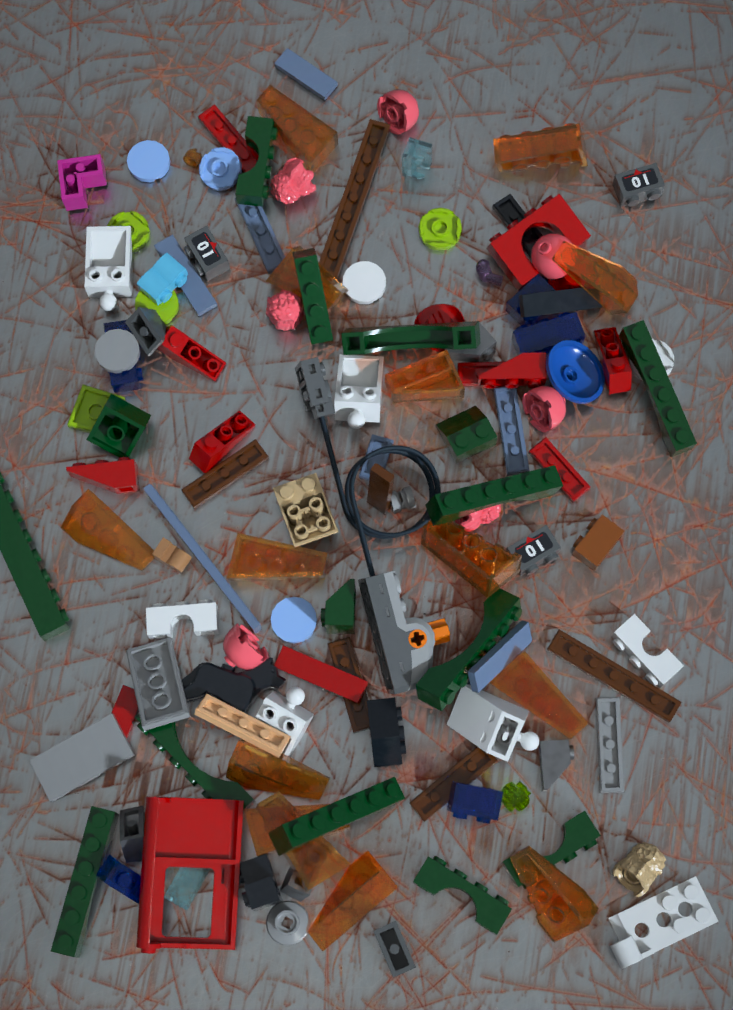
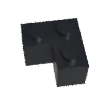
M395 697L367 700L374 767L403 764L402 755L406 754L404 726H399L398 721H403L401 706L396 707Z
M267 854L240 863L239 881L240 884L245 883V892H242V897L246 907H251V910L258 911L283 902Z

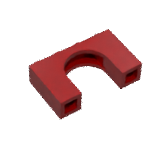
M560 193L554 198L550 195L544 199L539 209H530L523 215L525 219L518 222L515 220L506 227L508 231L501 235L499 232L489 239L491 243L486 249L517 291L535 279L539 274L522 248V236L525 231L534 227H542L550 230L552 233H558L568 238L576 248L591 237Z

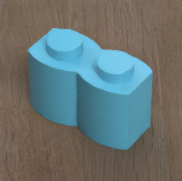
M165 253L139 279L137 286L155 304L160 305L162 302L166 303L171 298L172 291L175 288L182 287L186 283L188 272L170 254Z

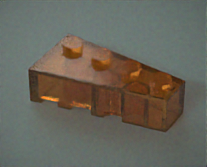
M568 123L556 128L546 127L534 132L524 131L518 135H503L493 139L495 163L499 172L528 170L529 166L548 169V166L553 164H559L561 168L570 167V163H580V167L588 166L586 143L579 123Z

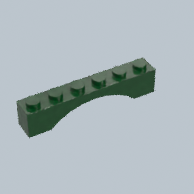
M644 320L623 327L619 334L620 340L627 356L636 367L649 393L657 415L662 438L670 457L692 450L697 442Z
M479 321L347 328L341 333L343 355L368 354L411 348L476 349L481 344Z
M553 465L435 494L425 506L433 526L455 521L471 513L499 504L520 500L534 501L550 497L562 488L563 484L556 466Z
M498 587L493 590L483 602V624L473 643L454 659L427 670L416 684L419 700L440 711L447 704L449 705L453 702L455 694L469 680L468 671L496 645L501 637L506 636L512 623L519 620L522 614L519 597Z
M140 714L135 717L140 722L137 727L146 736L150 733L156 739L153 741V744L161 752L167 750L170 753L171 757L169 760L178 770L183 767L188 772L185 777L194 787L199 784L204 789L201 794L206 799L243 800V814L256 802L238 782L212 777L196 767L187 757L179 742L175 722L144 731Z
M392 777L284 823L268 834L278 856H281L345 825L388 809L404 800L405 797L396 778Z
M91 806L51 952L80 958L96 883L119 814L114 811Z

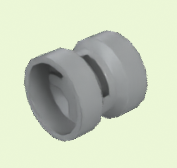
M410 486L404 487L399 492L392 491L390 504L394 514L400 513L405 508L409 510L416 508Z

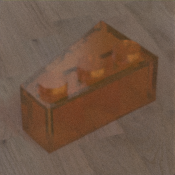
M297 246L290 250L266 282L286 291H291L302 298L292 252L304 249L301 246ZM318 262L327 309L335 307L349 290Z
M447 350L384 375L385 385L393 403L464 398L465 388Z

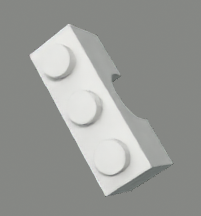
M199 600L198 604H189V602L181 601L176 602L175 606L156 603L152 604V607L146 608L147 636L150 640L173 638L174 625L181 619H189L193 622L196 636L220 634L218 606L212 600Z
M634 614L613 633L611 637L614 640L612 642L620 651L624 650L630 656L629 661L637 669L641 668L646 673L645 677L649 683L661 688L684 665L668 648L658 656H651L644 651L642 641L648 636L650 629Z

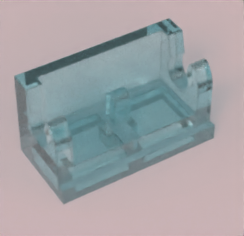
M409 137L402 155V176L407 177L408 175L417 179H423L424 174L418 173L416 169L418 167L430 169L432 165V144Z
M180 867L164 898L188 910L211 868Z

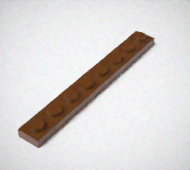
M372 119L369 120L319 261L321 276L338 280L390 132V124Z

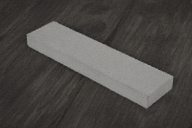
M596 697L600 793H624L620 697Z

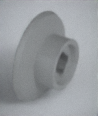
M283 901L272 907L267 915L266 928L268 934L275 942L281 945H294L300 942L309 930L310 921L308 913L297 902ZM285 917L293 920L289 929L282 926Z

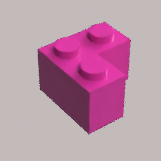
M101 154L57 160L61 198L66 211L88 208L86 188L107 185L105 165Z

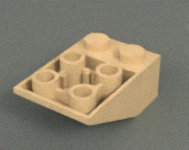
M316 473L273 488L294 547L338 533L336 523Z

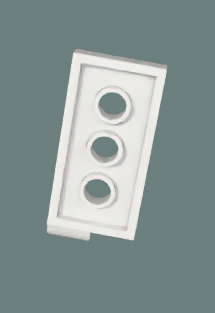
M695 876L609 917L608 920L619 940L610 945L620 968L623 969L719 921ZM682 902L688 903L691 907V913L687 917L682 916L678 911V907ZM659 913H666L669 916L670 922L668 926L661 927L658 925L656 918ZM638 923H643L648 928V933L643 938L635 934V926Z

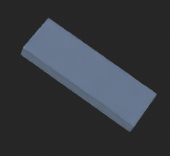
M288 48L274 63L277 69L324 101L338 86L337 81Z

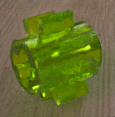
M521 781L517 785L510 782L503 787L500 801L510 812L514 808L521 811L528 806L531 792L527 790V787Z

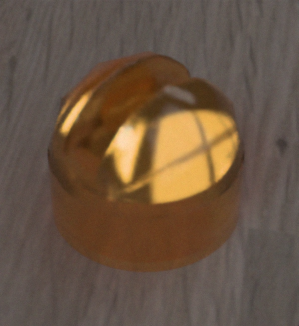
M196 148L189 149L183 156L184 162L193 168H197L202 159L201 152H196Z

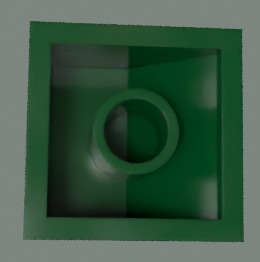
M111 394L86 440L119 458L129 457L151 415Z
M476 405L436 424V428L456 464L495 446L497 443V435L488 418Z
M349 579L326 600L325 608H321L322 627L326 628L327 634H355V579Z

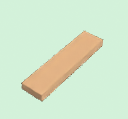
M209 694L205 695L195 710L194 715L278 758L291 737Z

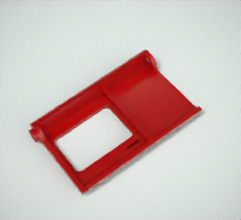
M146 796L136 947L141 948V953L153 954L156 953V949L235 950L243 800ZM168 867L213 869L211 929L208 937H173L162 935L165 872Z

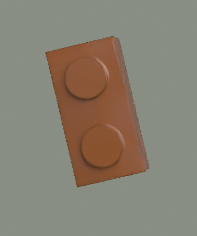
M603 514L598 520L594 518L586 528L589 532L585 537L580 535L573 544L575 549L572 555L593 571L598 568L624 533L623 529Z

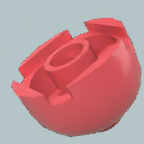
M396 89L385 93L378 99V115L390 124L391 133L402 134L410 130L417 122L419 117L418 103L409 92Z
M550 233L540 237L535 242L531 252L533 266L547 279L564 277L567 274L566 271L575 265L577 258L574 244L568 238L558 233Z
M539 386L523 395L522 404L526 415L530 414L533 419L530 423L541 432L552 430L565 417V398L553 387Z
M236 623L225 635L223 650L226 656L224 659L232 667L237 666L244 670L253 669L267 660L269 654L265 646L260 649L256 642L259 641L258 637L242 624L239 626Z

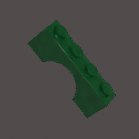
M248 116L245 130L246 145L255 150L259 158L251 170L238 174L235 193L237 204L263 207L264 199H268L269 186H266L267 179H271L272 166L269 165L270 160H274L275 157L273 140H277L278 127L274 125V118Z
M315 248L292 252L311 345L332 341L333 335Z
M586 811L581 812L562 825L563 841L555 853L548 856H536L522 849L502 862L516 888L521 885L524 889L537 882L534 878L537 875L543 873L544 876H547L557 869L555 864L561 860L566 864L577 857L575 852L580 848L584 847L585 851L598 844L596 838L601 835Z
M428 856L413 883L433 896L449 888L465 892L474 903L476 910L475 922L497 935L512 908L508 907L510 902L499 895L495 898L487 893L489 889L477 881L474 885L466 880L468 876L456 868L454 871L449 870L445 867L447 863L439 857L434 856L432 859Z

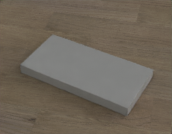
M171 637L126 650L143 730L146 731L189 718L190 713Z
M111 713L29 761L49 801L54 802L130 759L135 754L115 715Z

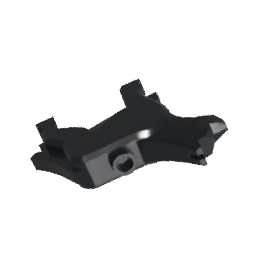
M269 657L257 667L235 673V668L227 664H222L219 667L209 662L201 663L182 679L187 704L202 700L206 694H209L246 713L259 694L270 688L280 689L286 682V679L278 674V668L272 665L273 658Z

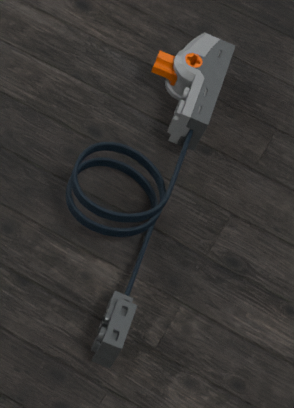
M318 357L300 361L295 367V372L306 412L312 410L314 420H320L344 514L350 524L358 530L370 577L359 579L358 583L388 694L395 695L416 689L418 681L433 666L434 646L450 641L449 627L445 618L426 622L417 617L405 618L403 612H406V605L404 599L399 597L402 591L395 570L375 575L365 535L378 539L397 538L415 532L431 519L426 510L423 517L405 531L386 533L374 530L361 521L355 499L354 483L356 475L365 461L373 456L387 453L408 457L421 468L428 482L429 500L435 494L441 493L438 474L433 464L421 452L406 446H386L370 452L355 463L348 473L345 490L343 491L325 422L326 417L335 414L328 380L323 378L326 375L323 362L319 363Z

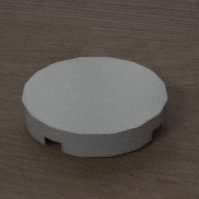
M109 330L102 334L96 342L95 357L100 366L108 372L117 374L130 370L139 360V343L135 336L127 330Z

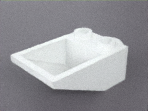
M131 226L87 227L84 287L88 298H100L99 304L105 311H112L116 308V298L132 297Z
M339 355L334 401L335 420L347 421L348 425L353 429L363 427L365 422L380 423L384 357Z
M466 684L463 688L461 687L447 722L450 728L486 753L507 762L517 741L527 751L535 750L539 745V737L536 733L530 731L521 732L529 710L483 690L479 693L474 692L469 684Z
M294 686L289 688L286 697L274 690L264 699L255 717L291 736L280 757L278 758L245 740L242 741L235 757L274 781L279 776L314 716L313 713L300 706L305 699V693L300 687Z

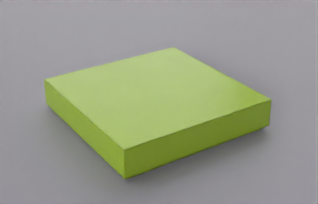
M83 384L67 423L68 427L90 434L107 400L113 393ZM113 394V395H115V396H117V397L123 399L124 401L126 400L125 397H123V396H119V395Z

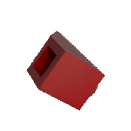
M173 325L166 327L165 340L157 348L174 361L213 381H216L226 364L225 361Z
M616 327L594 330L598 355L609 394L631 391L632 370Z
M546 352L522 353L479 375L477 386H483L486 389H492L496 386H505L509 389L518 388L519 386H528L529 388L545 386L547 380Z
M239 410L196 441L189 460L204 473L208 472L220 463L256 424Z
M129 457L118 458L117 461L112 462L98 460L95 461V464L88 465L85 463H74L71 467H66L70 477L116 494L140 491L138 467L135 460Z

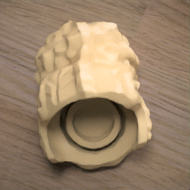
M646 842L638 843L627 854L626 858L620 860L615 865L612 875L617 876L619 883L627 890L633 891L634 896L641 897L649 890L655 878L662 874L666 858L657 846Z

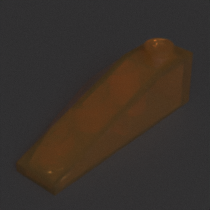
M566 241L562 242L552 258L558 266L612 315L628 313L638 297L637 280L623 266Z
M89 489L71 506L61 525V529L78 544L94 549L103 555H108L138 570L143 571L154 559L152 555L154 550Z
M243 739L238 741L229 760L226 778L238 782L245 788L316 800L321 799L330 780V777L283 753L278 758Z
M530 846L511 855L510 859L520 882L526 886L529 893L527 898L536 909L537 921L553 942L589 926L599 908L583 888Z
M366 851L349 865L308 930L309 935L322 951L327 949L398 889L397 885L369 851Z

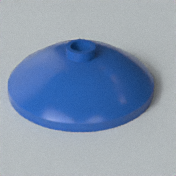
M572 340L561 341L550 349L546 358V370L549 380L556 391L567 400L577 404H586L597 399L603 391L605 376L602 365L596 355L585 345Z

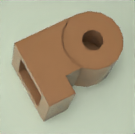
M164 537L152 553L155 560L179 573L184 571L192 559L189 554L173 545Z

